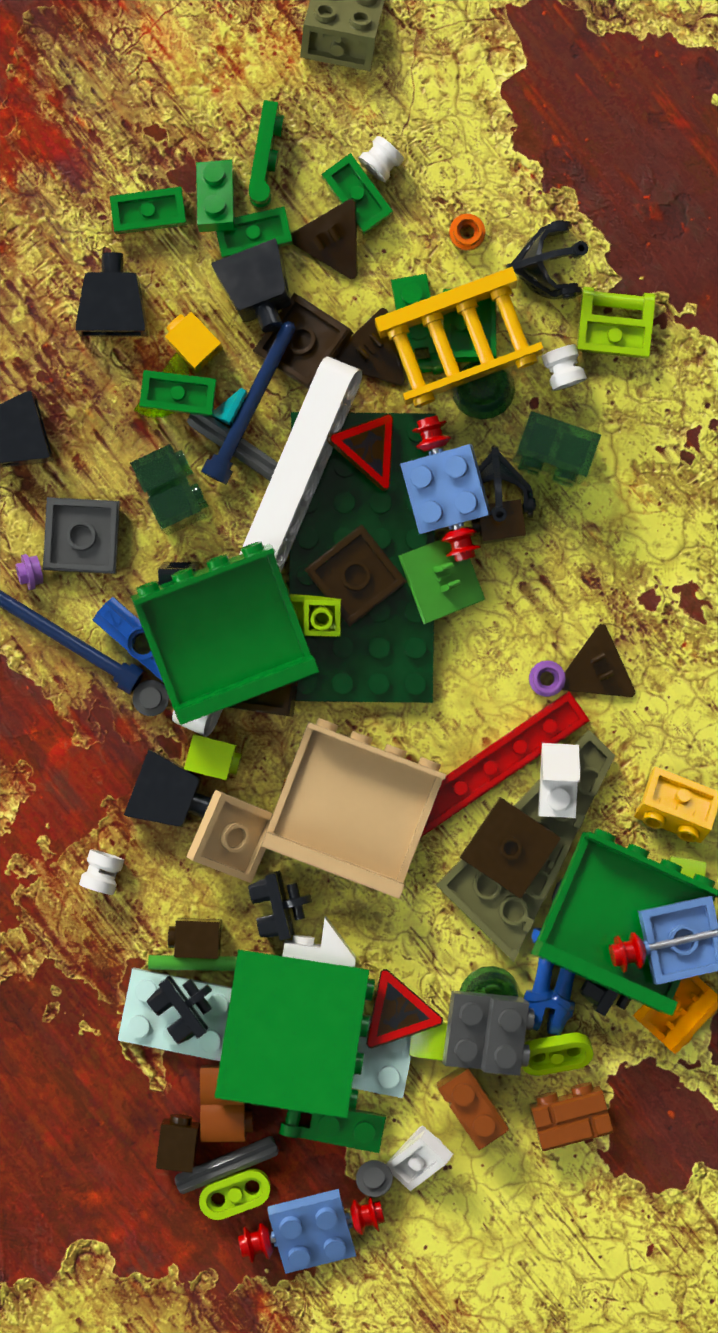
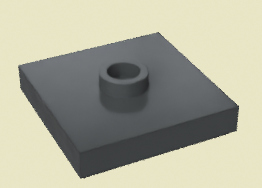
M47 497L43 570L117 574L121 502Z

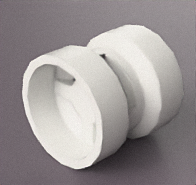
M575 344L557 348L541 356L544 367L548 368L550 373H554L549 380L553 391L571 387L587 379L584 368L576 366L579 354Z
M90 849L87 857L89 866L87 872L82 874L79 885L100 893L114 895L117 886L115 877L117 872L122 870L125 860L112 854Z

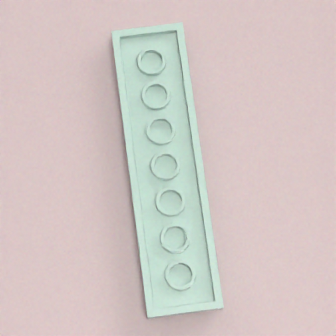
M133 967L118 1041L220 1061L232 987L191 979L198 989L207 984L212 989L205 996V999L212 1007L210 1011L203 1015L197 1005H193L209 1028L200 1038L197 1039L196 1036H193L191 1039L177 1044L168 1032L167 1027L181 1017L178 1011L172 1006L157 1016L147 1003L149 997L159 988V983L169 975ZM171 975L185 996L189 998V994L182 986L189 979ZM371 1016L369 1017L368 1031H369ZM411 1036L374 1049L367 1047V1037H359L357 1052H363L364 1058L361 1075L354 1074L352 1088L403 1098L411 1056H409Z

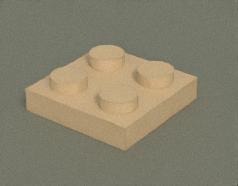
M215 790L186 857L202 865L252 883L266 848L261 847L273 813Z

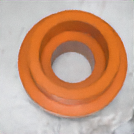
M462 214L451 223L449 236L457 248L465 251L473 250L482 244L485 237V226L477 216ZM465 227L471 228L474 232L473 237L469 239L463 238L460 234L461 229Z

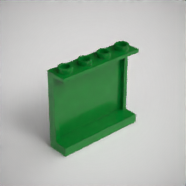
M262 541L249 544L241 548L242 554L230 559H228L227 554L217 556L206 561L207 567L196 572H193L192 568L180 570L171 575L172 581L158 585L157 581L146 583L136 588L138 594L130 596L180 725L319 672L315 659L309 651L274 556L275 550L270 544L263 546Z
M596 828L594 833L583 832L531 954L658 1012L672 1016L678 1003L673 998L681 979L658 985L653 984L647 956L642 969H639L635 963L628 964L627 971L623 973L619 966H613L609 945L614 944L615 936H619L623 942L629 941L631 932L636 933L644 941L638 911L704 896H712L714 902L715 897L718 898V890L713 888L716 882L699 874H695L693 878L680 873L683 867L669 860L662 859L660 863L647 858L650 853L649 851L636 845L629 844L627 848L614 843L616 836Z
M238 950L214 1098L347 1118L348 1111L355 1112L359 1090L352 1089L354 1074L361 1075L364 1058L363 1052H357L359 1037H367L370 1017L363 1015L365 1000L372 1001L375 979L368 978L369 970Z

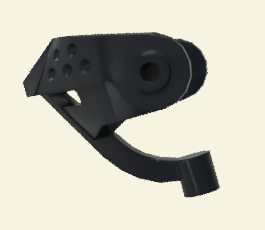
M554 221L541 227L528 240L512 263L506 265V269L513 267L514 272L524 281L529 289L539 296L547 299H573L583 293L582 288L578 287V283L556 284L549 277L543 262L566 256L579 259L588 252V245L584 241H578L569 248L542 253L545 238L568 233L569 229L572 228L570 221Z
M491 447V453L478 467L483 483L494 480L495 506L491 511L492 517L497 522L504 521L507 517L506 509L502 506L501 480H505L520 488L523 514H527V518H533V511L536 510V501L533 498L531 486L499 452L498 447Z

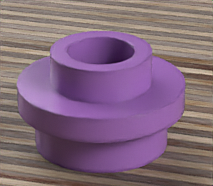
M27 554L21 555V563L16 564L20 585L27 584L28 589L33 590L35 585L43 584L39 559L37 555L28 557Z
M541 661L531 669L529 684L532 690L540 696H554L564 687L565 673L556 662ZM543 672H550L553 675L551 685L545 686L541 683L540 676Z

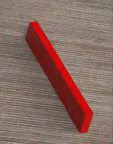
M566 692L446 775L445 780H442L421 837L540 756L542 743L557 744L590 721L571 692Z

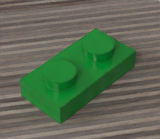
M351 153L321 174L322 179L341 204L348 199L356 201L357 227L363 235L393 215L391 207Z
M232 160L196 162L197 226L199 232L235 230L234 167Z
M182 187L110 196L113 226L116 235L187 225Z
M285 206L235 217V230L216 231L222 259L276 238L279 248L293 245Z
M144 370L139 407L213 417L217 380L214 378Z

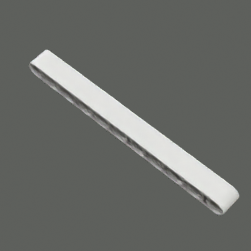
M325 357L316 371L243 544V547L258 541H262L263 546L270 544L275 550L274 556L280 572L332 453L333 447L327 442V437L341 431L362 379V371L331 357ZM222 710L181 726L207 737L215 728ZM173 711L172 721L180 725L176 717V714Z

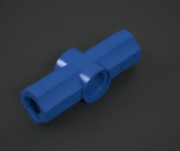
M112 597L101 607L92 620L125 648L132 657L141 662L163 682L152 652L141 655L135 649V640L140 635L145 634L139 618L115 597Z

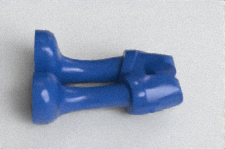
M536 927L533 929L531 935L533 943H536L542 928ZM539 958L532 990H526L524 994V999L529 1002V1008H533L535 1014L532 1030H539L545 1008H550L547 1033L561 1035L567 1021L573 1017L575 1002L571 1000L575 974L560 967L555 988L551 990L550 983L554 964Z

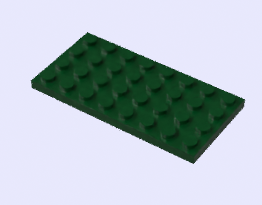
M291 412V431L299 412ZM348 413L341 430L385 414L393 416L390 488L385 491L380 490L333 448L290 549L289 594L325 597L304 569L361 524L407 581L398 556L435 542V530L419 534L400 464L429 456L428 452L432 450L422 451L416 448L422 439L419 433H414L411 430L418 428V420L436 416V414ZM408 581L351 627L341 617L340 637L304 636L319 672L298 680L296 701L433 703L434 621L423 624Z

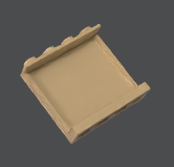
M321 718L317 719L316 724L308 722L261 847L400 899L408 869L442 780L446 778V774L439 772L441 764L420 757L418 763L405 759L407 751L386 744L384 750L371 746L373 738L352 731L350 737L336 732L339 725Z

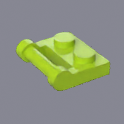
M583 287L577 351L648 359L651 348L655 294L644 293L643 296L597 292L594 291L593 287ZM593 306L641 310V319L592 314Z

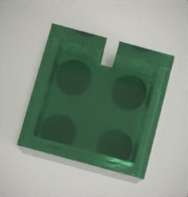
M531 411L525 421L512 461L519 463L518 469L523 472L538 476L539 472L545 471L553 475V482L573 487V484H581L587 477L601 435Z
M171 444L130 462L143 492L149 496L147 500L156 520L166 535H170L206 518L203 509L208 507V503L198 484L191 485L187 477L194 473L182 449L175 452Z

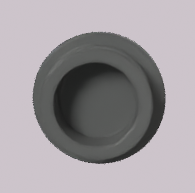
M143 681L133 692V704L137 711L143 715H159L168 706V693L165 686L158 681Z
M368 1161L357 1171L356 1183L359 1190L365 1196L372 1198L381 1197L392 1186L393 1177L391 1170L381 1161Z

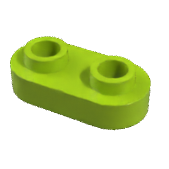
M578 1032L530 1040L525 1043L530 1048L529 1063L527 1067L522 1066L526 1073L534 1076L583 1068L593 1059L594 1052L588 1036Z
M248 1168L207 1184L203 1188L199 1198L200 1209L208 1218L222 1220L258 1207L269 1197L270 1180L262 1170L256 1168ZM248 1181H256L259 1184V1189L256 1192L248 1191L246 1188ZM215 1193H221L225 1197V1202L215 1204L211 1197Z

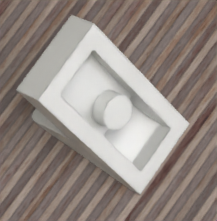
M542 743L538 816L576 818L577 784L580 782L579 745Z
M326 916L321 944H314V937L293 935L292 940H285L283 957L355 967L356 964L355 954Z
M421 1126L389 1159L386 1165L390 1168L392 1175L409 1191H412L445 1166L453 1156V1153L427 1128Z

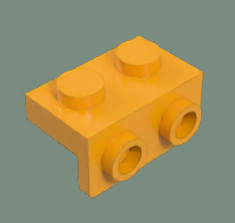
M698 976L681 979L673 998L678 1003L672 1016L658 1012L645 1005H642L633 1015L674 1054H677L683 1046L690 1042L692 1036L718 1009V994Z

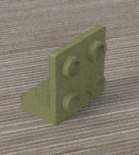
M310 0L303 26L300 58L371 71L376 36L385 0Z

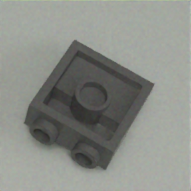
M451 991L442 1063L450 1067L481 1069L484 1073L520 1076L521 1066L527 1067L530 1058L529 1045L524 1044L526 1030L531 1031L534 1026L535 1014L533 1008H529V1002L523 997Z

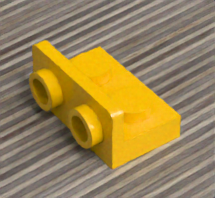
M654 767L651 771L642 802L636 809L634 817L642 820L648 827L654 829L662 828L675 833L684 841L702 843L712 830L718 810V791L661 768Z

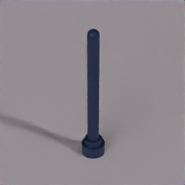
M287 321L282 324L218 454H213L211 460L207 459L201 470L203 474L227 485L233 473L230 470L233 463L230 461L295 333L296 328L292 322Z
M0 590L1 608L114 677L113 681L118 683L117 688L129 695L134 692L143 678L145 670L134 663L128 665L124 662L121 665Z

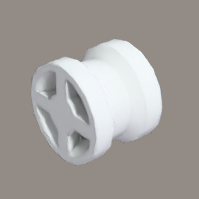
M380 136L373 140V147L369 152H363L358 158L360 163L382 182H386L389 179L390 171L394 166H400L404 161L401 153Z

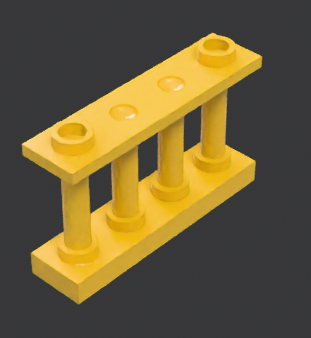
M513 267L375 318V326L380 339L388 336L389 340H394L412 390L403 393V400L406 406L414 404L415 408L422 407L434 402V395L514 365H517L518 369H523L538 362L537 357L542 355L544 349L542 343L528 345L510 295L513 294L512 289L516 288L518 281ZM490 297L493 302H497L515 352L494 359L476 311L478 307L477 302ZM456 310L458 314L463 316L481 363L461 372L441 322L444 320L443 315ZM421 323L429 329L446 374L445 378L427 385L407 336L410 333V327Z

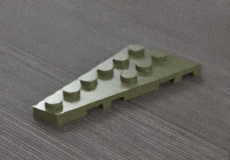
M590 730L574 744L579 745L580 782L577 784L576 818L538 816L540 779L514 805L561 837V840L522 898H518L462 859L436 884L513 962L615 758V755Z

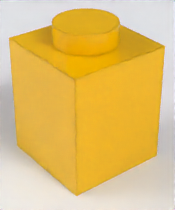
M192 312L185 317L183 314L178 315L166 328L169 331L165 335L167 342L196 373L223 349L221 342Z

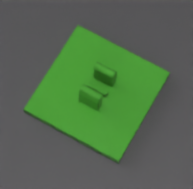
M441 539L398 556L423 624L485 600L471 560L466 559L455 562L453 556L446 557L451 551L450 543L442 542Z

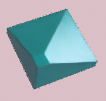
M240 388L213 410V418L231 427L247 396V391Z

